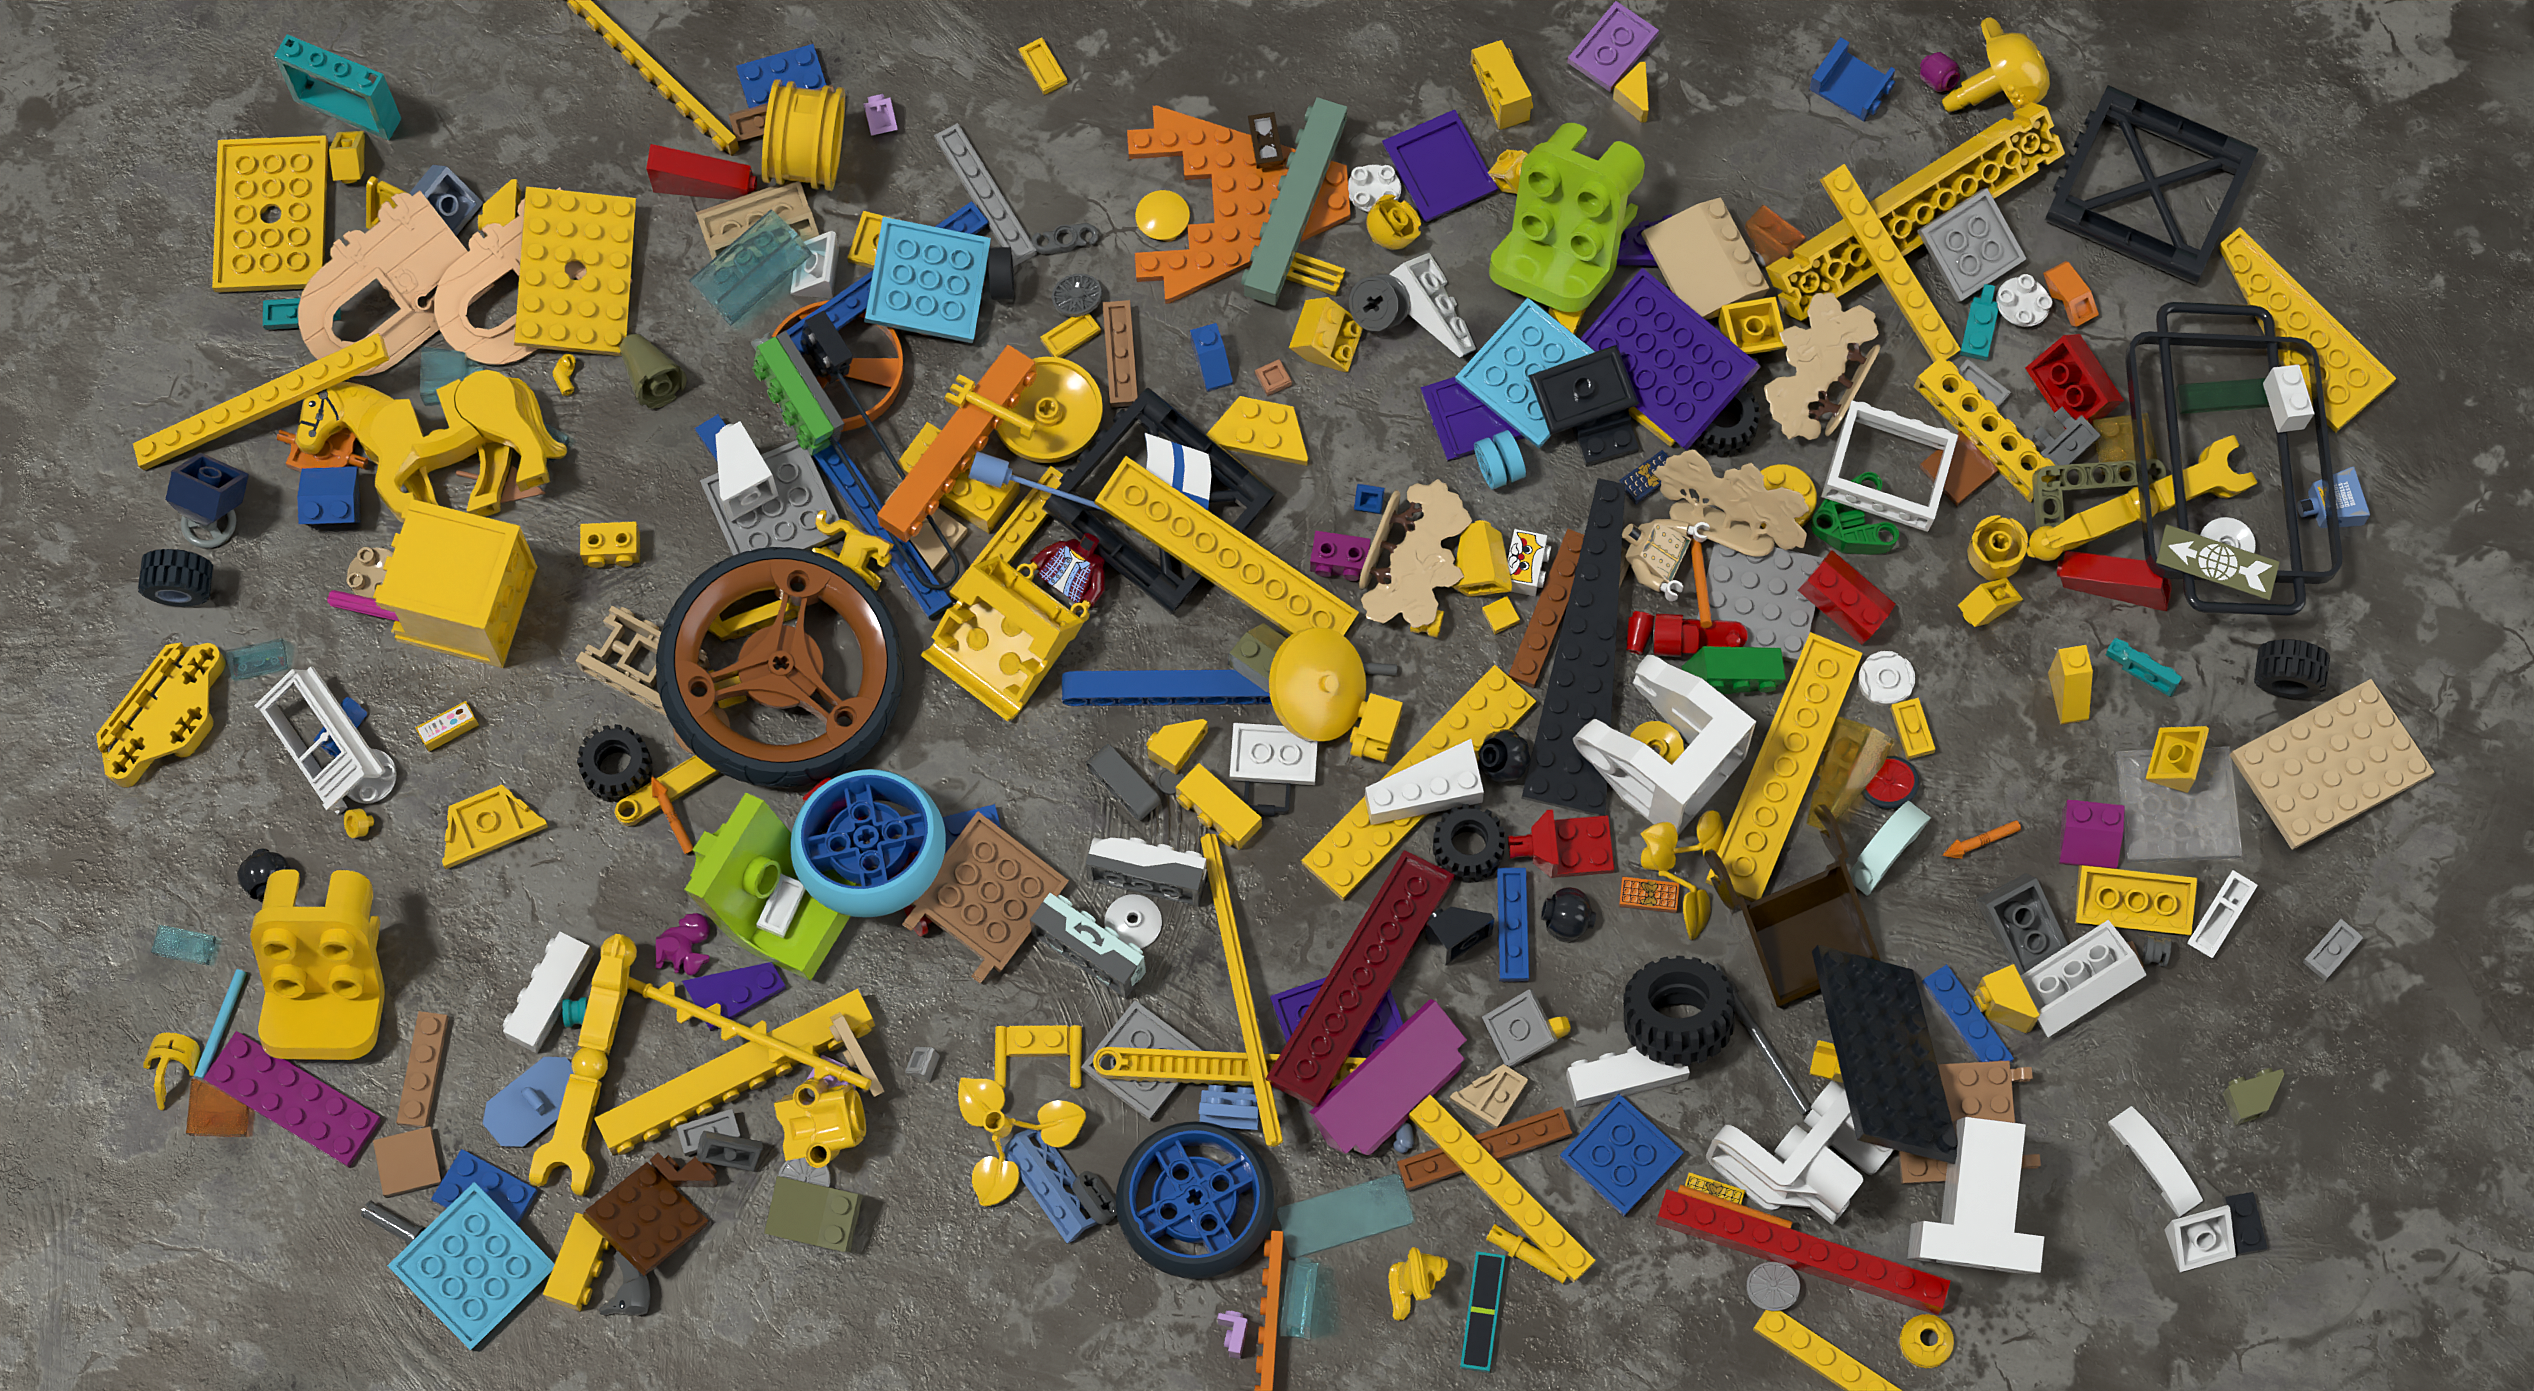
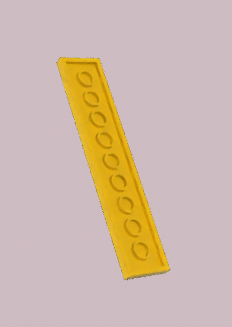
M1127 456L1124 457L1094 501V504L1290 635L1308 628H1327L1344 636L1359 613Z
M1811 632L1717 852L1727 869L1736 895L1739 897L1743 896L1744 899H1749L1751 902L1760 899L1764 893L1863 654ZM1710 869L1705 883L1714 886L1710 878L1717 875H1715L1712 869Z
M1494 665L1381 780L1469 739L1472 740L1478 764L1480 762L1478 751L1485 737L1494 731L1502 729L1511 730L1536 705V700ZM1364 796L1301 860V864L1344 901L1428 814L1371 825Z

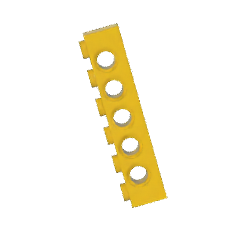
M1941 356L1917 377L1914 388L1958 432L1962 431L1999 469L1998 471L2031 503L2034 500L2032 485L2034 472L2038 468L2055 466V464L2050 459L2044 458L2037 451L2035 444L2031 440L2024 438L2017 432V428L2011 420L2004 419L1998 413L1997 407L1993 402L1988 399L1985 400L1978 393L1974 383L1969 380L1966 381L1959 374L1957 367ZM1949 385L1955 390V392H1946L1943 389V386ZM1962 405H1970L1973 407L1974 412L1965 411ZM1981 424H1989L1993 427L1994 431L1984 430ZM2007 443L2011 445L2013 451L2003 449L2001 444ZM2021 463L2030 464L2033 470H2025ZM2045 475L2041 477L2042 482L2049 483L2055 481L2057 476L2049 477Z

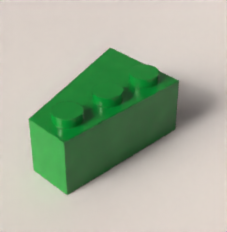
M1703 646L1681 666L1683 671L1702 678L1722 695L1753 691L1772 692L1786 680L1781 648Z

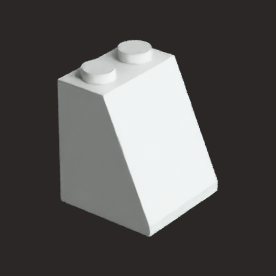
M739 421L736 424L724 426L716 434L720 498L727 519L731 522L777 497L778 492L771 471L742 423Z

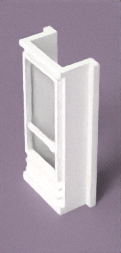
M309 667L307 670L291 669L254 705L257 709H260L323 801V806L326 810L335 811L336 814L340 815L348 808L342 798L363 778H379L385 772L379 760L314 667ZM294 684L327 730L326 733L321 734L320 738L309 749H307L276 704ZM329 736H331L341 750V753L322 770L311 753L324 741H328Z

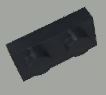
M2254 1192L2224 1197V1206L2228 1205L2230 1207L2236 1255L2241 1256L2266 1251L2268 1248Z

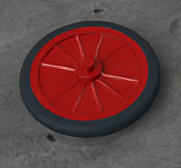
M1881 756L1873 759L1865 765L1859 776V788L1864 798L1881 808H1897L1907 801H1911L1917 794L1920 784L1919 775L1915 767L1907 760L1897 756Z

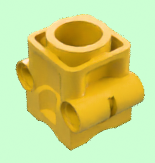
M811 1077L799 1085L793 1094L784 1095L781 1100L774 1103L776 1117L784 1129L783 1151L786 1161L805 1157L810 1166L821 1168L833 1160L841 1149L856 1147L863 1141V1137L866 1135L863 1104L859 1093L856 1090L854 1091L852 1084L829 1088L828 1082L824 1078L818 1081ZM808 1088L814 1092L815 1098L809 1095ZM819 1146L826 1150L827 1155L820 1151Z

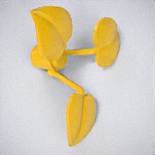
M1708 810L1700 817L1697 825V837L1700 843L1694 846L1675 848L1678 834L1671 822H1660L1641 832V836L1647 844V847L1641 853L1642 867L1647 870H1658L1659 876L1667 877L1690 890L1685 895L1683 901V914L1689 940L1695 939L1706 926L1711 912L1710 899L1705 890L1699 889L1697 891L1696 886L1669 873L1668 870L1672 869L1675 865L1676 853L1702 849L1704 855V852L1711 848L1716 853L1718 852L1725 836V830L1719 812L1714 810Z
M960 1078L958 1100L962 1116L970 1125L984 1127L993 1135L992 1141L995 1143L999 1154V1159L993 1156L983 1158L973 1169L972 1185L981 1206L998 1204L1008 1198L1018 1185L1019 1168L1012 1161H1004L1005 1154L1000 1143V1138L1010 1134L1012 1126L1015 1125L1036 1131L1041 1130V1138L1047 1145L1060 1148L1069 1145L1078 1136L1085 1122L1086 1112L1074 1103L1058 1100L1049 1102L1039 1109L1037 1116L1040 1125L1018 1121L1014 1118L1010 1119L1001 1112L1005 1104V1093L997 1082L989 1079Z

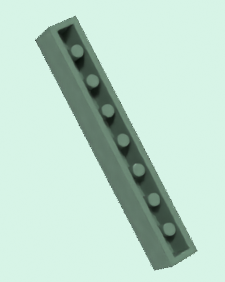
M1316 97L1314 105H1309L1304 119L1307 122L1304 129H1299L1295 142L1298 145L1296 152H1291L1288 157L1286 167L1289 170L1286 176L1282 175L1277 188L1280 193L1277 199L1273 198L1268 211V214L1271 215L1268 223L1263 222L1259 234V237L1262 238L1259 246H1254L1250 261L1253 263L1250 270L1245 269L1241 280V285H1244V296L1275 306L1347 121V106Z

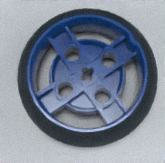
M1183 1122L1158 1130L1141 1142L1132 1152L1118 1180L1116 1212L1124 1237L1132 1249L1145 1262L1172 1276L1189 1279L1208 1278L1226 1273L1239 1266L1261 1244L1268 1232L1274 1212V1189L1265 1162L1255 1148L1242 1136L1226 1127L1213 1123ZM1182 1147H1211L1228 1154L1235 1160L1225 1166H1221L1208 1158L1188 1157ZM1154 1161H1157L1162 1172L1153 1186L1151 1205L1137 1212L1136 1196L1139 1183L1149 1166ZM1178 1169H1184L1189 1173V1176L1181 1181L1175 1179L1173 1174ZM1224 1180L1229 1184V1187L1223 1192H1218L1213 1188V1185L1216 1181ZM1253 1188L1254 1204L1251 1218L1243 1232L1234 1240L1228 1228L1237 1214L1239 1194ZM1196 1195V1198L1201 1196L1200 1204L1197 1206L1194 1203L1189 1204L1190 1196ZM1167 1208H1173L1176 1210L1177 1215L1175 1218L1167 1220L1161 1216V1213ZM1212 1219L1217 1223V1226L1212 1231H1206L1201 1227L1202 1222ZM1169 1234L1171 1237L1183 1242L1203 1243L1208 1254L1185 1255L1176 1253L1162 1247L1154 1240Z

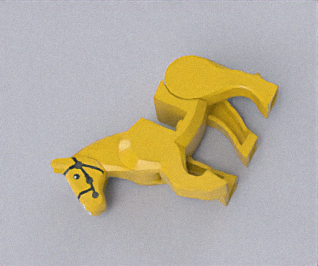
M491 370L476 371L465 377L463 381L457 379L436 389L449 425L448 429H437L428 436H424L410 399L394 400L373 388L351 382H340L304 399L295 439L297 446L305 454H317L331 435L344 428H348L358 439L366 455L378 465L375 478L377 493L394 516L403 523L405 520L401 519L405 505H410L411 499L438 505L428 473L464 460L477 453V449L480 456V472L476 485L470 494L467 513L482 517L501 511V493L509 473L513 448L521 455V462L516 477V483L520 492L550 482L546 467L547 458L561 459L567 454V447L563 443L555 441L547 432L539 404L529 386L519 378L505 377L501 373ZM402 485L405 486L408 493H403L401 491Z

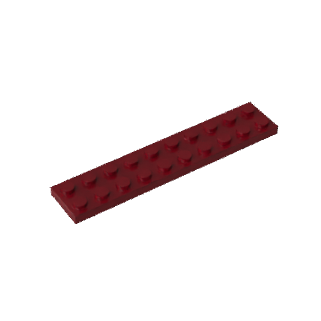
M1405 850L1402 852L1267 1075L1266 1080L1271 1083V1086L1313 1107L1319 1106L1429 921L1428 917L1436 911L1454 881V874Z

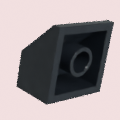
M1449 907L1445 911L1439 909L1428 917L1429 921L1427 922L1425 939L1446 966L1490 937L1493 933L1495 918L1490 913L1457 907Z

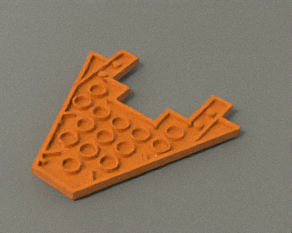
M1157 105L1153 106L1154 128L1127 130L1129 159L1183 156L1184 180L1212 179L1215 223L1188 225L1189 249L1135 253L1136 281L1164 280L1165 304H1169L1251 266L1253 263L1250 261L1252 250L1255 245L1259 246L1262 238L1259 237L1262 224L1263 222L1268 223L1271 215L1268 214L1271 201L1273 198H1278L1280 191L1277 188L1282 175H1287L1289 170L1286 167L1288 157L1291 152L1295 153L1296 149L1281 145L1283 165L1257 169L1251 135ZM1331 161L1300 242L1350 219L1347 165Z

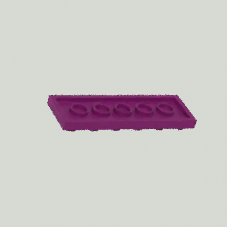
M238 1031L231 1037L203 1078L208 1084L348 1168L382 1120L378 1115L288 1061L268 1055L261 1045Z

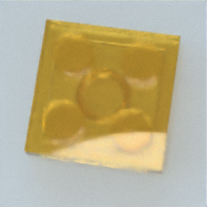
M2143 413L2142 424L2146 459L2158 460L2148 413ZM2131 415L2093 420L2092 427L2101 435L2095 442L2100 463L2135 460ZM2123 466L2121 467L2119 473L2128 472L2131 470L2128 467Z

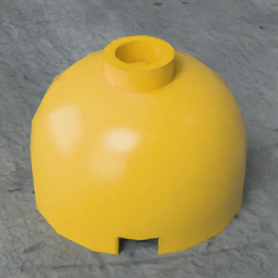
M1392 194L1383 195L1372 205L1367 215L1366 226L1372 240L1376 244L1389 250H1398L1409 245L1420 235L1421 231H1418V227L1421 225V221L1416 211L1408 202L1403 200L1400 203L1394 200L1396 196Z

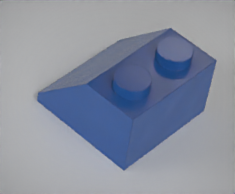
M358 467L302 468L297 495L298 523L361 522Z

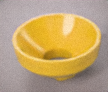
M1921 1314L1913 1317L1903 1326L1899 1337V1344L1902 1354L1911 1364L1919 1368L1929 1369L1940 1366L1950 1357L1954 1339L1951 1328L1944 1320L1935 1315ZM1924 1330L1935 1332L1937 1343L1933 1346L1924 1345L1920 1340L1921 1332Z

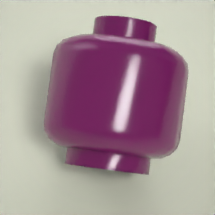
M1936 52L1932 55H1927L1921 61L1920 78L1922 82L1937 92L1949 91L1959 82V65L1946 54Z

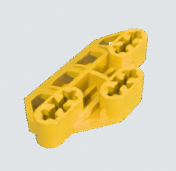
M182 642L165 645L96 734L98 749L102 753L105 775L108 779L120 787H131L140 779L154 759L172 753L178 757H188L197 749L213 727L214 721L209 713V690L226 665L223 655L214 644L207 642L184 647ZM181 655H185L179 662V665L182 666L180 669L174 663ZM165 676L167 679L154 694L158 698L156 700L150 694ZM141 707L142 711L138 714V716L130 725V727L134 729L133 731H131L125 726L128 724L131 718ZM115 739H117V743L113 746L110 752H108V748L110 747V745L113 743ZM131 757L132 760H136V762L133 763L130 759L128 760V758Z

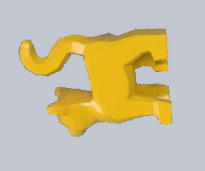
M819 511L815 518V525L819 532L823 535H835L840 531H844L846 537L840 556L827 547H822V549L813 548L812 551L821 553L848 566L877 591L882 579L866 568L870 557L877 559L878 565L887 567L893 556L889 551L893 548L894 544L880 536L870 535L847 520L840 519L832 524H827L825 522L827 511Z

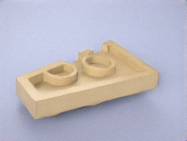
M892 494L888 497V499L884 502V504L889 500V498L892 496ZM939 508L931 515L953 550L968 533L967 528ZM925 518L922 522V529L917 536H911L910 541L934 574L948 557L949 553L927 518Z

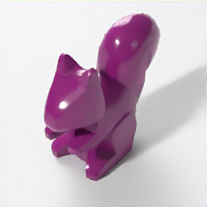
M699 913L686 914L684 918L679 920V926L671 927L656 937V969H660L664 962H672L676 974L679 972L681 965H683L685 973L691 976L709 962V955L692 952V944L703 942L710 934V924L706 917Z

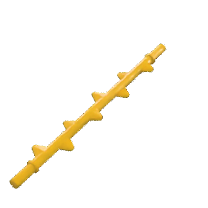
M629 977L628 989L642 994L644 998L649 997L677 1009V1022L683 1024L692 1017H696L721 1028V1039L724 1041L738 1035L768 1048L769 1062L775 1063L784 1056H787L813 1067L814 1079L818 1081L831 1075L836 1077L838 1081H846L864 1090H868L871 1086V1079L852 1072L845 1066L840 1067L813 1055V1044L810 1042L796 1048L768 1036L767 1023L761 1020L749 1028L721 1016V1005L718 1003L704 1009L676 997L675 984L671 981L658 989L653 987L651 983L646 984Z

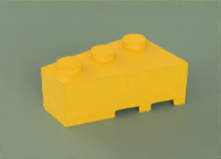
M1502 40L1472 49L1471 65L1499 130L1529 121L1530 111L1533 109L1532 95L1514 63L1511 50L1509 48L1506 49Z

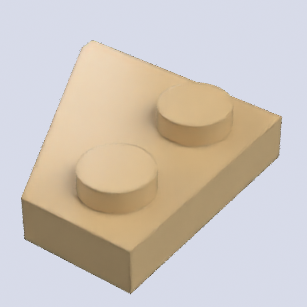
M1503 1064L1492 1070L1487 1076L1473 1081L1471 1085L1461 1091L1452 1093L1449 1100L1496 1129L1500 1126L1528 1083V1079Z

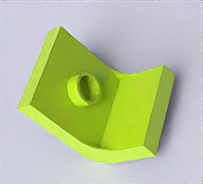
M745 793L727 823H723L715 833L711 834L704 831L693 848L696 855L695 866L690 874L691 880L684 890L725 935L737 945L761 959L772 962L774 965L811 981L851 916L825 907L806 890L784 938L757 928V922L771 893L778 885L780 875L783 874L797 881L800 880L796 875L791 858L792 833L764 800ZM835 869L821 872L827 878L840 884L862 886L861 884L846 880Z

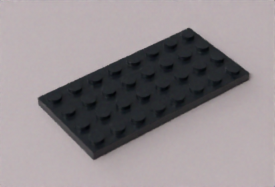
M1817 945L1812 950V955L1857 1141L1955 1164L1957 1158V1138L1913 969Z

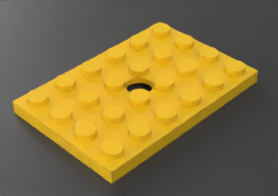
M326 136L218 140L212 282L214 292L304 289L309 279L325 265L328 139ZM269 206H276L281 210L280 219L274 223H265L261 220V214Z
M526 187L514 346L621 356L619 348L623 339L627 336L636 198ZM578 261L582 263L586 268V275L580 280L570 279L568 274L565 273V266L569 262Z

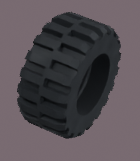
M1678 955L1673 959H1669L1668 956L1659 959V962L1654 963V961L1646 964L1644 970L1639 969L1625 987L1623 1009L1624 1028L1631 1045L1636 1046V1050L1643 1056L1649 1055V1059L1659 1063V1061H1663L1667 1066L1682 1064V1067L1690 1066L1692 1062L1696 1061L1698 1064L1705 1062L1708 1056L1713 1058L1721 1052V1048L1727 1046L1730 1036L1733 1035L1735 1028V996L1733 995V987L1724 973L1720 970L1716 971V967L1709 962L1704 964L1699 958L1685 959V956ZM1671 1004H1688L1701 1010L1699 1013L1686 1018H1671L1657 1012L1662 1007Z

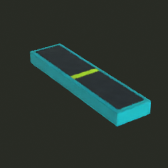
M1476 1251L1460 1369L1490 1372L1505 1255Z

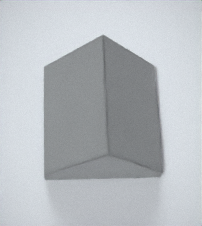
M915 1047L905 1073L930 1082L940 1055L932 1047Z

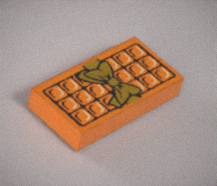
M1622 877L1619 907L1676 913L1679 883Z

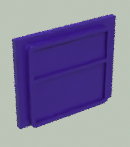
M1455 109L1382 141L1424 223L1498 191L1494 180L1488 174L1487 167Z
M1455 377L1420 388L1447 462L1475 454V442L1485 438H1490L1493 441L1494 435L1506 430L1512 434L1515 441L1525 438L1456 382Z

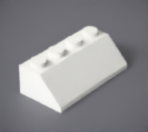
M2107 920L2020 977L2040 1015L2036 1022L2046 1036L2050 1037L2146 976V973L2136 954L2111 922Z

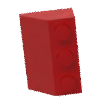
M2080 334L2063 335L2025 367L2053 412L2055 413L2063 407L2075 421L2082 415L2092 424L2104 418L2124 401Z
M1833 550L1826 555L1797 590L1861 645L1875 633L1896 605Z

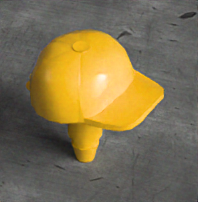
M1991 17L1982 20L1981 28L1987 42L1986 50L1991 67L1961 82L1962 87L1954 89L1941 101L1945 110L1950 113L1964 109L1969 104L1975 106L2001 91L2005 92L2016 109L2024 108L2030 102L2039 103L2047 94L2050 78L2044 58L2036 44L2025 34L2004 33L2000 24Z

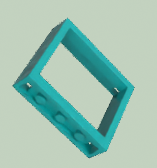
M286 34L274 58L293 100L389 141L401 121V116L384 74ZM309 74L312 75V76H315V77H317V78H320V79H322V80H324V81H327V82H329V83H332V84H334V85H336V86H339V87H341V88H343V89H346V90H348V91H351V92H353V93H355V94H358V95H360V96H363V97H365V99L360 98V97H358V96H356V95H353V94H351V93H348V92H346V91H344V90H341V89H339V88H336V87H334V86H332V85H329V84H327V83H324V82H322V81H320V80H317V79H315V78H313V77H310ZM370 75L376 77V80L373 84L370 80H368ZM308 84L312 85L310 90L306 89Z

